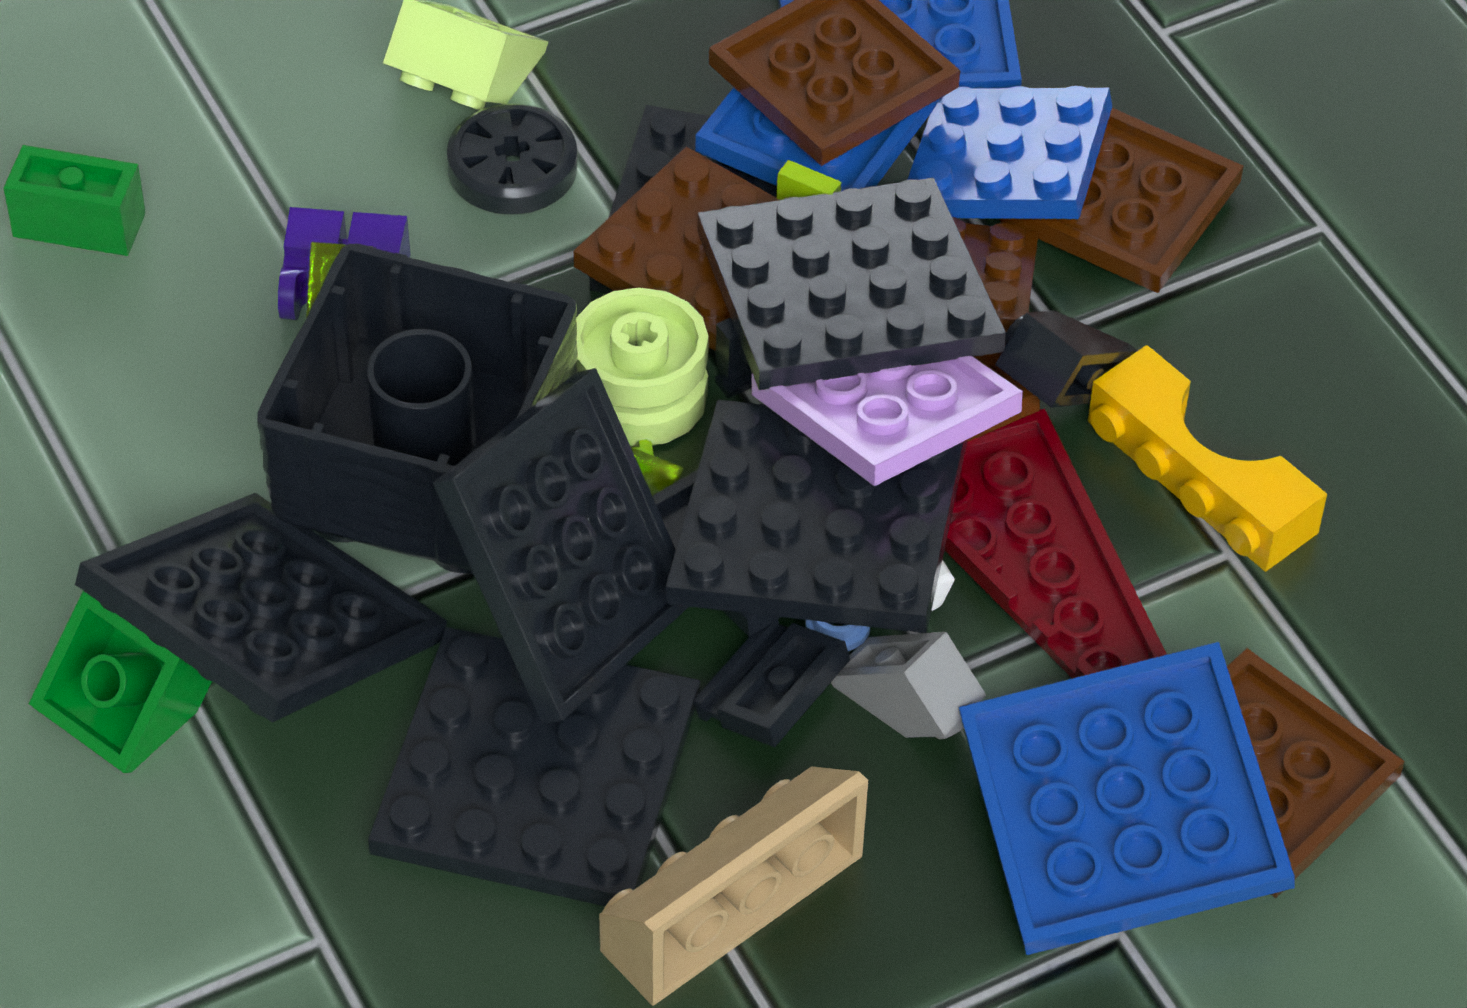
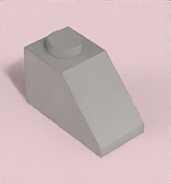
M947 632L868 637L862 645L849 655L850 661L831 682L834 688L905 738L936 737L937 739H945L956 734L963 728L959 707L980 702L986 696Z

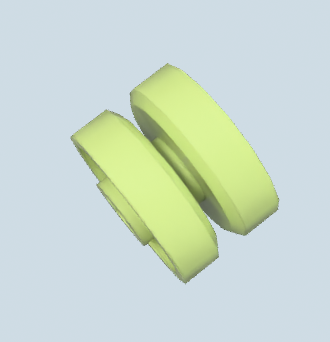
M638 287L612 291L590 302L576 317L577 372L592 368L597 369L630 446L639 447V440L646 439L651 441L652 445L665 444L688 433L703 416L708 397L706 365L708 361L709 336L703 317L688 301L666 291Z

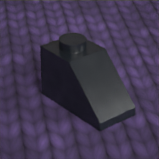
M1057 311L1026 312L1025 315L1016 319L1007 330L1005 336L1006 347L995 365L1049 407L1054 408L1089 404L1093 381L1138 350L1127 342Z

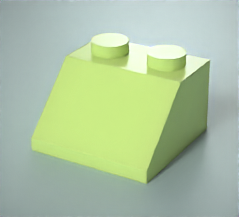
M403 0L383 63L402 70L399 80L428 91H433L435 83L453 89L451 100L482 110L486 102L501 104L509 102L544 55L549 41L451 5L426 0Z

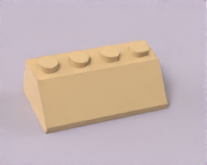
M811 766L791 781L789 779L779 781L767 791L761 802L741 816L732 815L724 819L715 827L708 839L688 853L678 852L668 858L659 868L657 874L634 890L625 889L616 894L607 903L603 912L599 914L600 951L642 996L654 1006L862 857L868 779L859 771Z

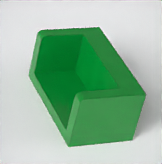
M22 145L3 187L12 235L16 238L128 256L145 217L139 165L136 163Z

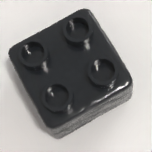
M348 244L342 247L332 263L302 328L287 352L257 412V427L260 434V446L263 451V469L266 473V485L269 490L272 512L281 521L315 530L320 536L330 541L340 543L358 542L412 557L432 560L450 572L460 574L472 573L469 562L450 520L444 512L433 483L577 373L576 301L568 295L531 287L522 283H511L460 268L433 264L409 258L404 254L391 253L362 244Z

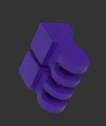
M290 207L283 246L284 261L278 284L279 318L298 320L302 306L306 303H312L313 305L336 256L342 247L348 244H362L391 253L404 254L410 258L407 216L353 212L347 239L344 211Z

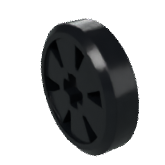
M501 104L487 107L465 118L451 134L447 145L449 179L456 192L463 199L480 209L499 214L534 212L555 203L571 188L577 174V143L568 125L558 116L545 109L525 104ZM518 156L519 160L506 161V157Z

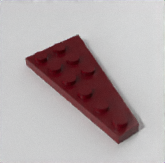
M1045 408L967 442L945 551L1072 679L1167 655Z

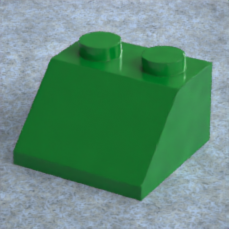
M82 591L28 704L121 772L132 773L197 713L212 681L202 677L195 668L165 647L153 643L145 633L116 613L106 610L99 601Z

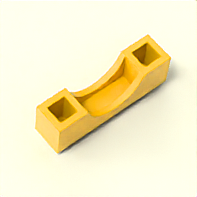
M1148 345L1093 381L1088 422L1093 426L1096 433L1103 440L1114 443L1133 459L1142 473L1148 478L1157 480L1179 498L1190 514L1202 518L1225 537L1230 547L1236 553L1247 556L1266 572L1319 533L1327 493L1282 456L1258 461L1236 460L1214 453L1200 444L1192 436L1184 423L1191 381Z

